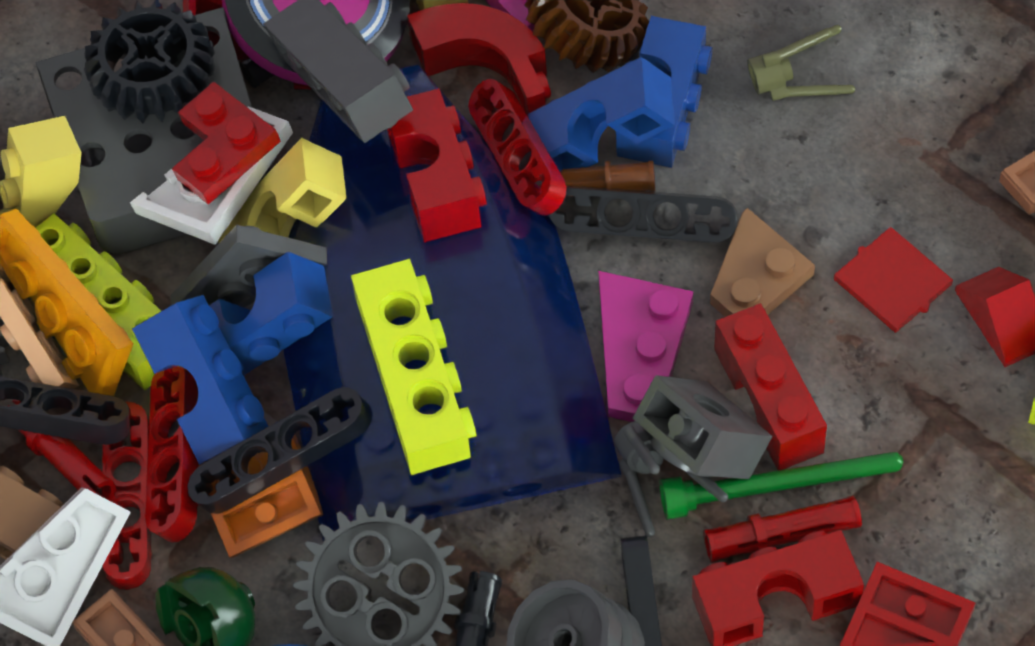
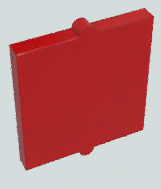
M892 227L888 228L867 247H859L857 255L834 274V280L895 333L920 312L927 313L930 303L953 283V279Z

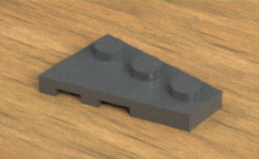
M236 225L171 294V305L204 295L208 305H211L218 299H222L235 305L246 307L255 302L254 274L286 252H291L325 266L327 265V247L264 232L254 226Z

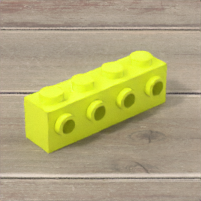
M53 213L36 229L59 258L67 263L71 272L97 298L103 309L118 326L125 330L129 339L134 343L124 372L146 391L151 386L154 372L132 328L158 314L161 310L153 304L154 299L141 282L134 280L130 283L121 275L123 273L121 267L109 253L103 251L98 254L90 246L91 242L88 236L77 224L72 222L68 226Z

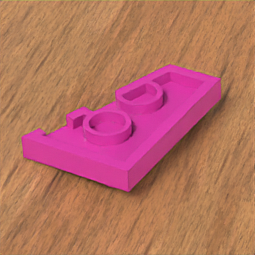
M598 271L608 417L633 422L635 420L632 418L655 375L672 377L693 305L694 291Z

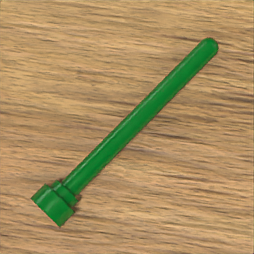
M889 452L751 475L750 479L729 478L714 482L727 493L728 499L893 473L903 467L904 461L899 453ZM681 476L659 480L661 504L666 520L687 517L688 511L696 510L698 504L719 501L700 484H693L692 480L683 481Z

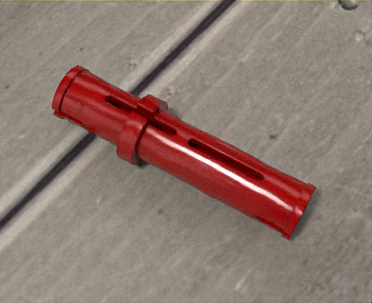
M12 400V402L16 405L21 403L20 400ZM18 430L26 437L28 448L36 455L44 456L77 490L81 487L86 488L103 497L97 491V487H99L110 497L114 496L116 492L115 482L108 478L70 439Z
M853 495L832 502L795 509L772 516L761 517L759 513L747 516V521L703 530V539L710 562H716L731 556L755 552L765 547H777L787 543L798 542L801 538L813 532L823 531L829 534L838 530L846 531L861 528L862 517L858 502Z

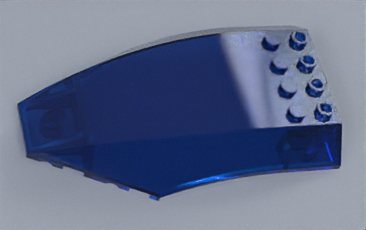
M419 65L399 68L410 86L404 92L406 96L438 89V86ZM441 91L445 106H452L453 103ZM322 99L309 141L342 156L347 198L317 228L296 219L289 234V238L327 247V265L324 266L333 312V317L315 328L310 335L300 338L283 350L295 411L341 387H349L357 391L372 409L371 424L362 435L308 465L323 511V515L318 517L319 526L324 524L334 531L340 528L336 513L343 512L351 522L357 520L356 509L358 504H363L369 517L375 516L378 503L384 502L388 517L392 518L401 505L406 506V522L412 523L420 514L425 515L426 520L619 478L622 475L587 333L556 226L551 221L549 215H538L519 202L486 141L456 107L461 127V134L456 135L458 142L465 140L468 142L474 164V169L469 170L471 178L480 177L487 205L479 207L481 228L428 242L423 241L411 205L406 174L426 169L431 165L416 164L399 169L387 129L364 143ZM407 259L411 260L416 277L424 274L426 276L433 304L427 305L426 309L430 320L440 319L447 342V348L440 349L444 364L450 362L455 364L462 392L455 393L454 395L459 409L468 406L477 437L468 439L471 458L414 475H410L358 309L351 275ZM401 316L393 319L390 323L404 325L410 322L412 318ZM412 360L408 362L404 367L408 369H419L426 364V362L422 360ZM427 404L421 407L418 412L434 414L442 407L436 404ZM350 405L342 409L344 417L341 419L342 422L349 418L348 410L351 408ZM323 418L319 421V423L325 428L326 431H328V428L323 424L324 422H326V420ZM311 427L300 429L303 447L312 438Z

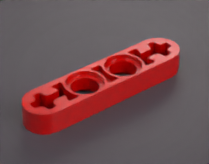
M494 79L482 81L473 90L469 99L468 108L472 118L519 202L538 215L546 216L552 214L561 206L566 196L567 186L564 178L514 92ZM494 107L498 109L495 113L492 112ZM514 122L512 133L506 140L502 141L505 130ZM531 151L529 162L519 171L521 160ZM538 180L543 182L541 188L535 184Z
M181 366L155 373L150 389L145 521L149 531L171 543L179 542L189 535L196 523L198 504L189 496L188 482L194 470L199 467V463L180 426L174 435L168 438V432L172 424L178 418L189 413L195 407L198 400L197 383L193 375ZM179 461L180 465L176 475L169 482H166L170 468Z
M126 402L129 407L130 420H133L135 423L130 429V441L133 447L125 446L123 439L118 443L103 444L102 472L116 484V492L113 497H110L103 489L102 496L122 508L134 507L141 512L140 518L134 525L121 529L102 565L109 582L113 586L124 590L134 589L142 585L149 577L151 571V531L147 528L145 521L149 419L142 406L134 402ZM135 462L140 465V473L131 481L121 482L113 477L114 471L122 463ZM121 543H129V549L134 559V562L130 563L129 571L120 572L118 567L123 562L124 549Z

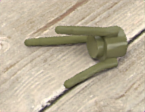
M834 25L830 28H825L777 51H771L747 59L750 78L756 93L760 95L769 92L772 101L786 97L853 94L855 92L854 85L786 86V81L793 79V71L788 57L839 34L842 31L841 26Z

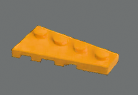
M18 209L2 213L0 215V265L22 300L31 298L34 302L35 313L38 319L36 323L46 339L55 336L67 356L61 364L71 379L74 380L80 377L89 392L114 396L134 343L129 339L125 330L116 324L99 304L97 298L84 287L71 272L67 263L58 257L41 237L39 231L25 219Z

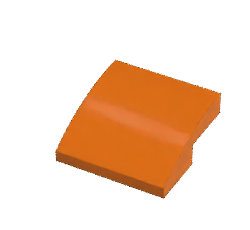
M294 435L291 446L292 449L298 450L301 447L296 435ZM267 452L257 453L251 458L247 468L248 474L259 473L265 468L268 462ZM308 466L228 511L219 514L211 513L229 558H234L322 516L323 511ZM237 477L233 481L237 483L240 479ZM218 479L211 483L213 491L209 493L210 496L217 492L216 484L220 482Z

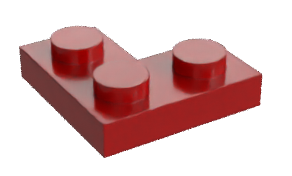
M213 82L178 112L183 124L204 141L178 162L172 170L178 181L209 205L279 144L281 140L275 128L217 83Z

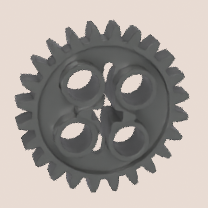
M384 502L378 503L375 516L369 517L363 504H358L356 509L357 520L352 522L343 512L336 513L340 527L336 531L321 524L319 529L325 538L323 544L311 541L305 543L306 547L315 555L313 561H297L296 564L299 568L309 573L308 580L293 583L294 588L307 591L308 596L307 599L297 603L295 609L311 610L313 615L302 626L303 630L319 627L322 631L315 646H325L330 642L336 646H421L422 644L425 646H438L433 637L435 631L449 635L452 633L453 630L443 618L445 614L457 615L461 613V609L449 603L451 595L464 593L465 588L450 584V577L458 574L463 569L459 565L446 564L445 559L455 550L453 545L438 548L435 544L443 532L441 528H436L427 534L424 533L422 530L425 525L426 516L420 514L410 524L406 522L407 507L403 505L398 508L393 518L388 517ZM369 536L378 537L385 547L383 560L373 567L363 565L357 556L359 543ZM345 560L371 578L379 579L385 573L390 577L387 581V587L419 606V613L413 615L386 597H379L375 602L369 598L372 589L343 572L339 568V563ZM412 564L423 565L430 575V582L426 590L416 595L408 593L401 584L403 570ZM340 581L351 583L357 592L355 605L345 612L336 610L329 600L331 588ZM389 608L396 611L402 620L400 633L393 639L381 638L374 630V618L383 609Z

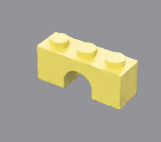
M301 138L256 185L218 240V244L236 225L254 226L264 232L288 238L296 219L318 228L347 198L342 156Z

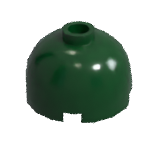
M214 567L194 568L173 576L164 582L166 584L157 589L156 611L164 634L166 636L174 631L177 639L184 646H248L254 637L255 600L253 594L244 583L238 582L234 577Z

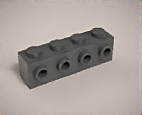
M297 0L263 23L282 59L364 143L383 130L391 128L399 119L413 111L404 93L410 86L400 69L394 63L388 66L376 45L372 42L367 45L356 26L352 22L346 24L337 8L331 2L323 5L319 0Z

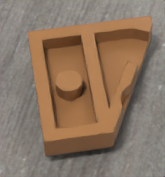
M747 208L741 214L710 294V304L726 317L761 303L768 315L814 275L815 265Z

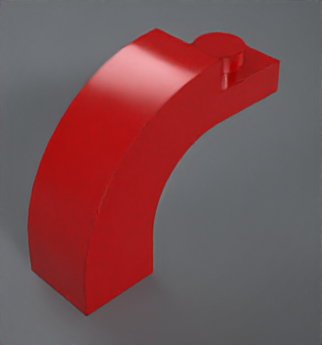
M470 3L438 5L407 15L410 41L426 77L460 66L474 65L489 68L502 75L508 81L527 116L529 113L545 106V99L551 98L550 87L546 79L545 49L540 40L533 35V32L517 18L492 7Z

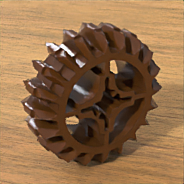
M526 0L524 4L528 9L526 20L535 26L533 35L544 38L546 41L544 49L553 48L559 53V61L567 58L573 62L575 69L585 64L592 73L596 72L599 68L610 72L614 67H622L626 62H629L642 46L649 20L645 16L648 7L644 3L639 2V0Z

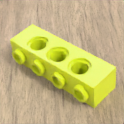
M407 259L351 275L355 299L410 475L471 458L468 439L477 437L468 406L459 409L454 395L455 393L462 392L461 384L454 362L444 364L440 349L447 348V342L440 319L430 320L426 309L427 305L433 304L425 274L416 277L411 260ZM401 316L412 318L410 322L404 325L390 323L393 319ZM412 360H422L426 362V364L419 369H408L404 367L408 362ZM427 404H436L442 407L434 414L418 412L421 407Z

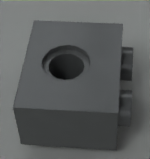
M655 375L632 418L653 436L651 445L661 457L686 472L702 477L715 476L750 479L773 437L708 381Z

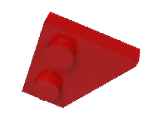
M877 561L840 646H959L975 609L976 602Z

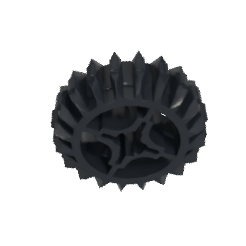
M137 0L134 10L129 12L118 6L117 18L113 20L102 17V30L91 31V45L85 46L84 56L86 62L84 71L87 80L90 81L93 95L96 96L97 100H102L103 106L107 108L108 112L117 109L118 114L124 120L136 113L137 119L144 124L150 114H156V117L163 122L166 115L165 112L173 110L178 114L183 108L182 104L192 101L198 95L197 91L206 89L210 84L208 77L214 75L215 64L213 55L215 51L212 41H209L206 27L202 22H197L196 16L192 14L191 10L181 13V9L175 2L166 9H163L162 4L158 0H155L151 7L144 8ZM182 50H185L186 54L180 65L176 68L174 63L178 61L177 55ZM124 54L126 57L121 61L122 67L114 72L118 60Z

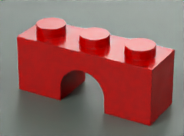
M439 88L407 96L413 111L399 119L394 126L387 129L399 170L420 165L430 166L426 169L406 174L412 209L423 241L428 242L481 228L479 207L487 205L485 191L480 177L471 178L469 170L474 169V164L467 140L458 142L456 135L461 134V127L455 106H445Z
M762 304L754 305L716 320L714 350L734 389L737 390L745 387L752 401L757 423L773 436L766 450L776 469L784 470L824 454L827 424Z
M842 530L829 534L823 531L813 532L801 538L797 544L781 549L765 547L752 553L746 560L729 565L726 562L714 563L703 568L699 574L692 576V599L710 646H735L763 637L764 614L759 602L770 593L785 591L798 596L804 602L811 620L814 621L857 607L864 590V582Z

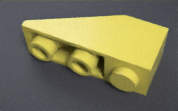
M65 116L8 128L7 149L1 150V161L5 172V179L0 180V195L3 202V209L0 210V215L18 209L25 219L36 228L53 213L57 212L79 183L82 152Z

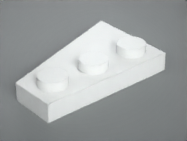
M249 106L247 107L276 129L281 142L209 205L178 181L173 170L170 169L164 174L167 181L150 195H147L145 192L138 195L130 202L132 208L140 216L216 245L293 134L289 122Z
M81 487L0 565V623L45 646H60L123 528L130 511Z

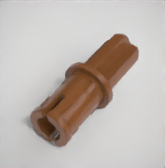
M610 160L605 161V166L570 168L560 171L566 186L656 191L653 160L611 165Z

